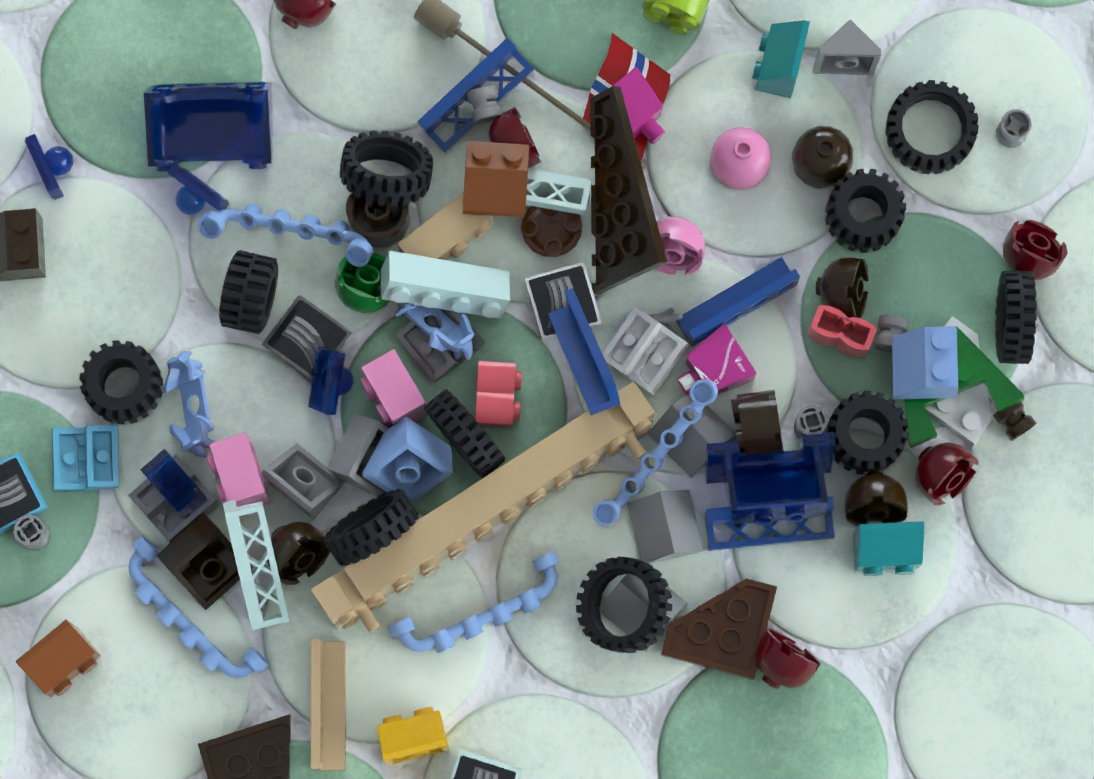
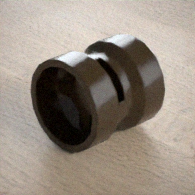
M1022 402L997 411L993 415L998 423L1003 424L1004 427L1006 426L1005 434L1010 441L1018 438L1037 424L1032 416L1025 415Z

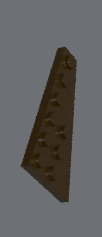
M612 86L590 98V136L595 139V156H591V168H595V185H591V234L595 236L596 254H592V266H596V283H592L594 294H602L667 263L621 87Z
M291 714L199 743L198 747L208 779H290Z

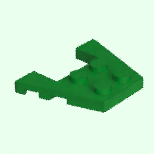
M957 327L958 393L984 383L997 411L1024 401L1023 393ZM946 398L904 399L910 448L937 438L936 430L925 407Z

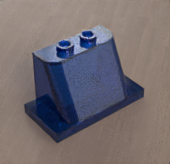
M834 432L802 435L800 450L750 456L740 455L738 441L706 444V484L724 482L731 519L735 523L767 525L773 521L787 520L789 522H799L805 518L820 516L828 508L824 473H831L835 449Z

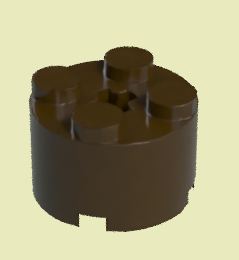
M355 191L349 195L346 203V214L351 231L365 236L368 243L372 247L377 248L393 245L404 238L410 223L408 205H402L399 201L397 206H390L389 202H385V206L378 205V200L370 203L365 201L366 196L362 198L354 196ZM377 209L382 210L381 216L375 217Z
M775 390L737 395V399H731L735 424L741 423L742 428L736 430L739 454L745 453L746 457L784 452Z

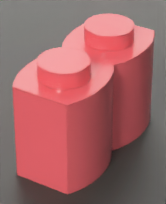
M822 305L818 306L807 335L818 344L836 346L842 353L850 357L865 358L877 329L864 319L848 318L839 309Z
M478 361L475 420L482 427L513 428V420L519 421L520 402H514L515 390H521L522 371H516V363Z

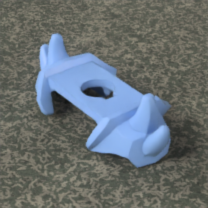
M397 303L399 309L395 313L396 317L404 314L430 337L428 346L441 352L446 350L453 351L455 360L461 358L463 354L466 360H470L473 352L472 338L474 333L465 313L460 314V325H456L438 308ZM426 316L437 317L441 322V328L428 326L424 322V318Z
M184 351L167 362L169 370L163 390L165 393L175 387L180 389L186 423L185 429L171 424L170 433L179 441L182 451L188 450L194 455L207 457L209 454L204 448H209V444L215 443V441L207 437L208 433L214 430V426L210 422L203 380L205 371L201 370L203 367L202 363L189 359L192 355L191 351ZM194 395L199 399L197 414L192 411L190 405Z

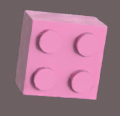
M395 349L361 367L364 376L360 379L362 388L371 402L375 399L377 400L378 405L375 407L385 426H394L405 416L417 422L428 415L424 409L426 402Z
M246 432L209 444L212 454L207 455V459L212 473L215 474L216 479L220 478L221 483L217 484L216 487L222 503L234 499L236 500L237 507L261 501L263 505L271 503L253 444Z

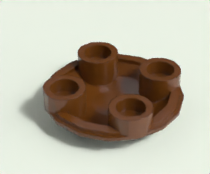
M531 206L528 208L525 218L522 219L521 231L525 243L533 252L544 257H558L567 254L576 247L581 238L583 224L580 214Z

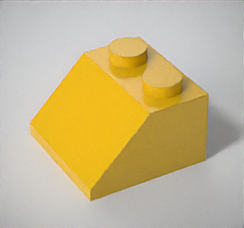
M432 707L415 710L414 717L402 719L401 715H394L382 719L383 724L378 725L377 730L383 761L387 766L450 750L440 710L433 712Z

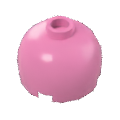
M737 127L729 129L719 136L712 147L710 165L713 175L723 182L726 187L735 190H747L760 184V181L768 174L772 155L768 142L759 132L751 128Z
M668 217L657 221L667 263L655 269L672 275L676 273L674 269L686 270L685 275L699 270L705 254V241L700 229L683 217Z

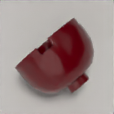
M274 0L277 10L283 14L281 21L294 29H297L299 25L308 28L317 27L329 17L336 5L332 0Z
M514 107L496 117L492 122L488 132L490 142L529 145L528 168H531L542 161L539 158L540 155L526 125L520 121V113Z
M1026 220L1024 224H1018L1019 221L1015 222L1003 243V258L1012 271L1033 272L1034 280H1042L1053 275L1068 254L1064 241L1060 245L1055 239L1058 234L1043 223L1033 220Z
M946 442L934 447L929 446L918 457L919 463L916 467L915 480L918 488L934 505H943L945 502L942 499L949 493L952 498H955L969 484L976 473L972 466L973 464L978 465L979 461L959 444Z
M773 629L765 632L759 642L755 655L757 667L764 674L762 680L775 689H778L780 685L787 688L801 687L813 677L821 662L807 649L801 650L794 645L796 643L794 640Z

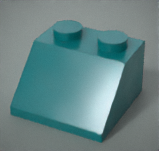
M802 20L771 24L769 34H762L759 51L764 52L762 62L756 61L752 79L758 80L756 91L791 98L804 50L809 21Z
M924 521L860 524L852 534L855 571H863L864 576H879L883 574L882 570H895L896 575L913 574L914 569H918L923 562Z

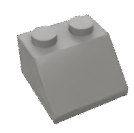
M354 414L326 469L347 483L376 497L383 493L387 494L386 491L364 478L363 470L382 435L390 428L378 420Z

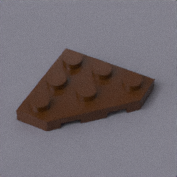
M746 578L734 587L669 623L661 656L754 680L757 670L755 660L756 649L767 630L777 586Z

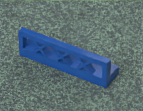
M506 38L417 122L446 153L476 125L473 122V118H459V107L464 102H469L467 92L480 88L486 81H499V93L496 99L498 104L534 68L517 51L516 46ZM514 57L524 69L516 77L503 76L504 65ZM500 69L499 76H493ZM503 81H508L509 83L503 88ZM455 111V118H448ZM441 123H454V135L444 143L434 130ZM459 123H465V124L458 130V125H459Z
M781 257L684 313L683 318L677 320L676 323L691 347L708 338L723 324L729 326L797 286L800 275L796 269L790 271Z
M572 288L564 291L568 306L549 313L548 317L590 415L619 405L620 400L615 381Z
M833 496L706 509L705 522L709 551L834 539L832 511L834 510ZM825 515L827 532L814 533L804 524L811 516ZM806 516L802 522L795 518ZM784 518L790 519L798 526L792 535L782 536L773 527L780 519ZM764 520H774V521L772 522L771 525H769V524H767ZM757 521L767 529L759 539H751L742 532L749 522ZM734 523H743L739 529L733 525ZM726 524L736 532L728 542L715 543L713 526ZM800 529L807 533L796 535ZM769 532L776 536L765 538ZM738 535L741 536V537L744 539V540L734 541Z

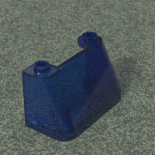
M271 82L157 84L149 86L143 93L148 167L156 166L157 171L175 170V165L181 162L242 160L243 163L248 164L250 169L267 168V164H272L273 99Z

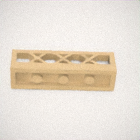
M311 639V769L313 771H346L345 641L323 642L321 639Z

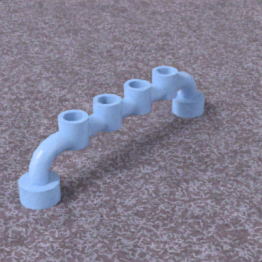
M248 204L244 210L222 209L216 212L208 211L203 214L198 222L199 232L209 239L217 238L225 228V221L239 222L246 229H252L257 225L269 228L274 234H282L284 231L298 233L305 240H310L315 236L326 238L333 245H341L343 242H347L350 244L345 251V257L349 263L358 267L366 265L373 254L372 246L368 243L366 237L351 231L345 221L336 220L331 227L321 225L320 220L314 215H306L302 221L292 220L289 212L284 209H278L270 216L262 214V210L258 205Z
M702 379L696 381L691 386L690 396L693 402L681 409L680 418L672 428L662 432L659 444L652 452L642 457L641 466L633 476L626 478L622 482V489L613 500H603L594 506L593 518L599 525L609 526L619 519L620 510L629 499L643 491L646 478L651 472L663 466L664 456L668 451L682 443L683 433L689 425L698 422L702 418V409L706 405L713 403L718 396V389L713 381ZM688 409H692L694 411V419H690L688 417ZM669 433L674 434L675 443H671L668 440ZM649 457H653L656 460L655 467L649 464ZM631 480L637 485L636 491L630 488Z
M143 536L133 544L136 551L130 558L128 568L132 580L138 586L134 593L145 604L148 605L153 601L160 608L156 613L157 617L168 627L174 623L182 631L178 638L189 649L196 645L204 653L200 660L209 670L214 672L219 668L229 677L242 678L254 671L261 674L269 666L265 658L253 647L242 656L246 661L244 664L239 666L232 664L205 637L203 632L161 592L159 587L143 574L141 564L144 559L151 562L159 551Z
M553 551L532 561L537 573L543 571L545 574V580L540 586L424 639H416L412 636L410 631L415 629L411 617H408L387 627L392 639L399 637L403 645L411 651L424 652L435 648L437 653H440L455 646L453 639L463 634L466 640L483 633L484 631L481 626L493 621L496 627L512 620L513 618L510 613L522 608L525 614L542 606L539 600L549 595L557 584L558 575L555 565L560 563L556 552Z

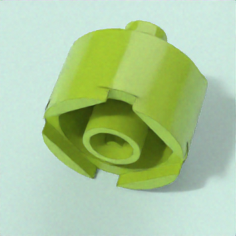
M644 0L642 16L651 22L658 23L660 21L670 25V30L674 33L686 35L688 30L699 28L710 0Z

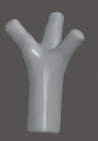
M671 307L659 314H648L675 334H677V331L669 323L683 318L681 313L672 314L674 309Z

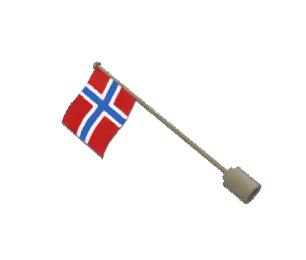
M441 0L422 1L414 14L416 21L443 40L448 36L453 38L457 34L484 55L488 56L491 53L460 30L462 23L459 22L461 18L459 13ZM612 33L607 57L591 87L583 118L528 78H525L522 82L590 131L591 97L612 87L633 68L637 67L663 105L667 96L671 75ZM507 63L504 65V69L516 77L519 74L517 70ZM640 133L635 138V143L642 169L646 167V160L643 159L647 138Z

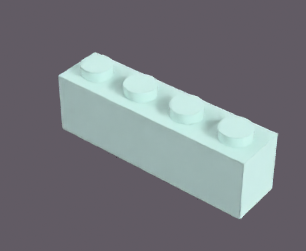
M389 251L381 268V299L501 319L511 301L509 271Z

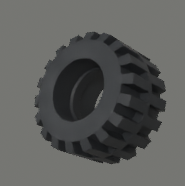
M864 168L857 169L855 175L849 172L845 174L843 180L839 179L831 191L825 208L827 213L825 222L826 225H830L829 233L831 236L837 235L838 239L836 242L841 246L844 242L849 244L848 250L854 251L855 247L860 248V253H867L869 248H872L873 252L880 250L883 244L887 246L893 237L897 235L904 221L906 203H903L905 197L903 190L897 191L899 184L895 180L890 183L887 180L889 175L884 172L882 176L876 175V169H870L869 173H864ZM856 198H869L879 205L883 218L874 224L860 223L851 216L848 210V203Z
M238 250L230 261L221 293L219 306L221 326L254 334L262 332L269 319L277 287L278 263L276 258Z
M119 340L112 341L113 345L109 347L104 343L100 345L101 351L96 353L93 350L89 354L91 360L89 362L85 360L82 365L85 371L80 373L79 380L82 382V386H80L81 393L85 396L84 399L98 416H102L104 420L108 422L114 420L117 424L123 425L125 421H129L131 424L136 423L137 417L142 416L143 419L149 416L147 411L150 408L155 410L158 406L156 400L161 398L163 393L160 389L163 386V378L160 375L161 371L152 356L140 345L136 347L130 341L121 344ZM123 367L135 369L139 374V380L131 394L122 398H113L106 394L105 383L113 371Z
M864 391L862 395H858V392L851 394L848 399H843L838 407L835 408L827 424L826 440L829 441L827 448L829 453H834V460L837 464L842 462L845 465V470L850 471L854 469L856 474L863 475L864 472L884 471L902 453L906 446L905 442L908 439L909 432H906L908 422L907 419L902 417L904 414L902 408L899 407L897 409L894 406L896 401L891 397L889 400L883 398L884 394L877 392L876 395H871V391ZM861 417L875 420L883 429V444L875 449H866L858 446L850 436V423L854 419Z

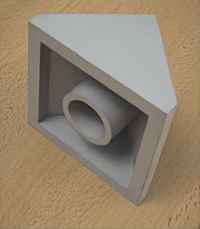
M850 19L819 48L813 66V74L874 75L881 57V48Z
M690 393L672 404L651 428L648 435L657 444L660 442L662 432L672 428L680 418L681 409L693 402ZM708 405L702 409V418L698 422L690 424L685 430L682 443L671 448L667 453L691 478L736 435ZM688 409V417L690 419H694V411L692 409ZM669 433L668 440L671 443H675V436Z
M297 443L264 468L261 473L266 482L313 520L345 483L341 478L328 471L325 465Z
M689 490L660 491L628 504L641 561L651 564L704 551Z
M627 574L616 585L599 607V610L626 635L632 634L640 627L647 615L649 605L647 588L638 577ZM667 586L666 589L671 591L672 598L667 599V601L673 605L672 611H667L666 616L671 617L669 622L671 623L687 605V602ZM663 624L662 627L666 629L669 624Z

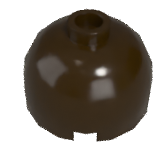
M817 126L807 130L797 140L792 152L794 171L805 184L818 189L834 187L839 179L843 180L845 174L850 172L853 165V148L849 138L841 130L831 126Z
M840 258L833 261L824 270L823 276L818 277L816 281V295L821 296L823 305L839 309L848 318H861L863 316L868 297V291L863 292V281H869L865 259Z
M871 471L866 473L865 476L860 477L851 484L845 495L846 520L855 526L868 524V521L882 523L903 522L906 520L908 512V501L904 488L900 482L884 475L882 472Z
M293 522L278 527L272 533L271 542L281 583L285 585L300 583L297 578L306 572L308 577L315 574L329 556L330 550L324 542V537L326 536L313 525L306 522Z

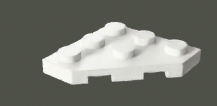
M951 316L945 326H957L980 349L977 333ZM984 383L958 393L957 398H946L925 407L927 414L972 446L992 421L988 391Z

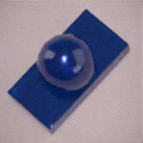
M35 134L26 137L24 141L47 192L54 200L63 197L64 193L56 176L66 175L71 170L74 161L73 155L68 149L61 146L51 147L45 153Z
M173 164L168 171V174L184 185V187L177 191L175 197L176 206L181 213L186 215L197 214L203 209L205 201L217 210L226 209L230 204L229 200L184 167Z
M318 346L309 397V408L327 415H336L339 396L347 394L354 384L351 371L344 366L345 353L327 346Z
M165 449L140 469L177 512L182 510L202 492Z

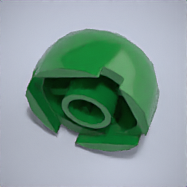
M373 253L368 263L361 267L352 265L346 257L340 261L335 278V288L339 299L346 307L360 313H374L387 306L390 300L381 299V268L386 258L380 254Z

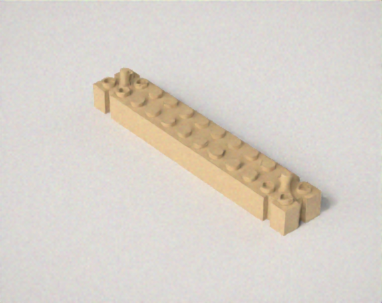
M633 381L617 391L620 400L619 405L590 415L589 410L417 520L406 533H402L399 539L391 541V544L386 548H381L378 553H372L368 558L361 559L355 564L351 563L338 574L332 575L312 588L311 591L335 628L338 629L342 626L344 629H347L361 619L369 632L376 630L380 625L372 612L383 606L387 602L385 598L396 591L399 595L414 585L412 580L423 574L424 577H427L440 568L438 563L447 557H450L451 560L459 557L467 550L465 547L467 544L475 539L478 543L485 540L494 533L492 528L501 522L504 526L513 522L520 516L518 512L528 505L530 508L536 507L546 499V493L554 488L556 491L564 489L573 482L572 476L580 471L583 474L590 472L599 465L597 461L606 454L612 457L625 448L624 443L635 459L644 456L646 451L638 440L651 431L650 426L653 424L655 412Z

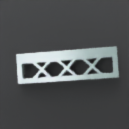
M528 168L526 205L586 215L592 180Z
M235 499L223 502L224 514L252 630L289 622L262 501L237 507ZM258 512L260 522L253 532L241 525L239 516ZM261 529H262V533H263V537H264V538L258 536V534H259V532L261 531ZM244 534L249 537L246 542H245ZM254 540L266 546L267 551L260 561L248 555L247 550ZM268 558H269L270 567H268L267 565H265V563H266V561L268 560ZM251 564L256 566L253 571L251 568ZM260 570L273 576V581L267 590L255 584L254 579ZM274 589H276L277 596L272 594ZM257 593L263 595L260 600ZM270 599L279 604L281 614L263 618L261 608L266 600Z

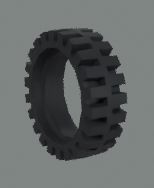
M928 80L926 84L918 82L914 87L909 86L896 98L888 113L885 133L888 137V146L892 147V154L895 158H900L901 164L904 166L910 165L911 170L915 172L920 169L923 170V174H930L931 171L939 174L944 170L949 171L968 156L977 138L979 129L977 123L979 119L978 114L974 113L975 106L973 102L969 103L967 101L968 96L964 92L960 94L958 87L953 85L950 88L947 86V82L941 81L939 84H935V80ZM924 100L940 101L950 106L958 115L961 123V137L957 145L950 151L939 155L924 154L914 149L906 141L902 130L903 117L906 111L915 103Z
M370 131L368 136L363 132L358 137L353 136L350 138V142H346L341 157L340 178L342 184L346 185V189L350 193L355 191L354 196L358 198L366 196L365 201L372 203L374 200H378V205L385 206V202H389L390 206H397L400 201L402 205H408L410 200L415 203L419 201V197L423 198L426 192H428L432 178L433 157L432 154H429V150L426 147L422 148V143L419 141L412 143L413 138L409 136L403 139L401 138V133L395 132L391 136L389 131H382L381 135H378L377 131ZM370 160H387L399 163L410 169L412 174L385 176L373 173L364 168L360 163Z
M1002 271L1000 274L997 288L998 296L996 297L997 308L995 310L996 354L999 363L1029 364L1032 359L1033 346L1035 344L1034 334H1036L1035 321L1037 320L1036 284L1033 272Z
M447 389L433 398L424 407L426 413L445 438L449 440L450 444L480 477H486L505 461V457L482 426L478 424L463 404Z
M392 490L387 494L379 495L377 499L369 500L367 504H362L357 507L356 511H351L347 514L346 518L339 520L338 524L334 525L326 533L324 542L340 566H347L351 563L355 564L361 559L368 558L372 553H378L381 548H386L391 544V541L399 539L402 533H406L416 523L419 514L404 490Z
M612 557L606 559V563L600 562L595 565L597 570H590L586 574L590 579L588 581L582 580L580 587L584 588V592H578L576 598L581 600V605H576V612L582 614L577 619L579 625L585 627L582 630L585 636L591 637L590 641L601 648L619 653H636V650L643 651L647 649V644H655L658 641L656 635L662 636L665 632L662 625L669 624L671 617L666 616L667 611H672L673 605L667 601V599L672 598L671 591L666 589L669 585L666 579L661 578V572L646 562L629 557ZM631 574L643 581L647 588L649 605L646 618L640 627L632 634L620 637L613 635L605 628L601 621L599 607L602 593L609 582L617 576Z

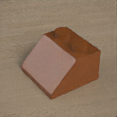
M467 141L462 214L525 218L529 145Z
M66 619L15 662L46 695L52 697L54 694L60 696L73 685L71 680L78 674L85 675L98 664L96 659L101 655L79 628Z

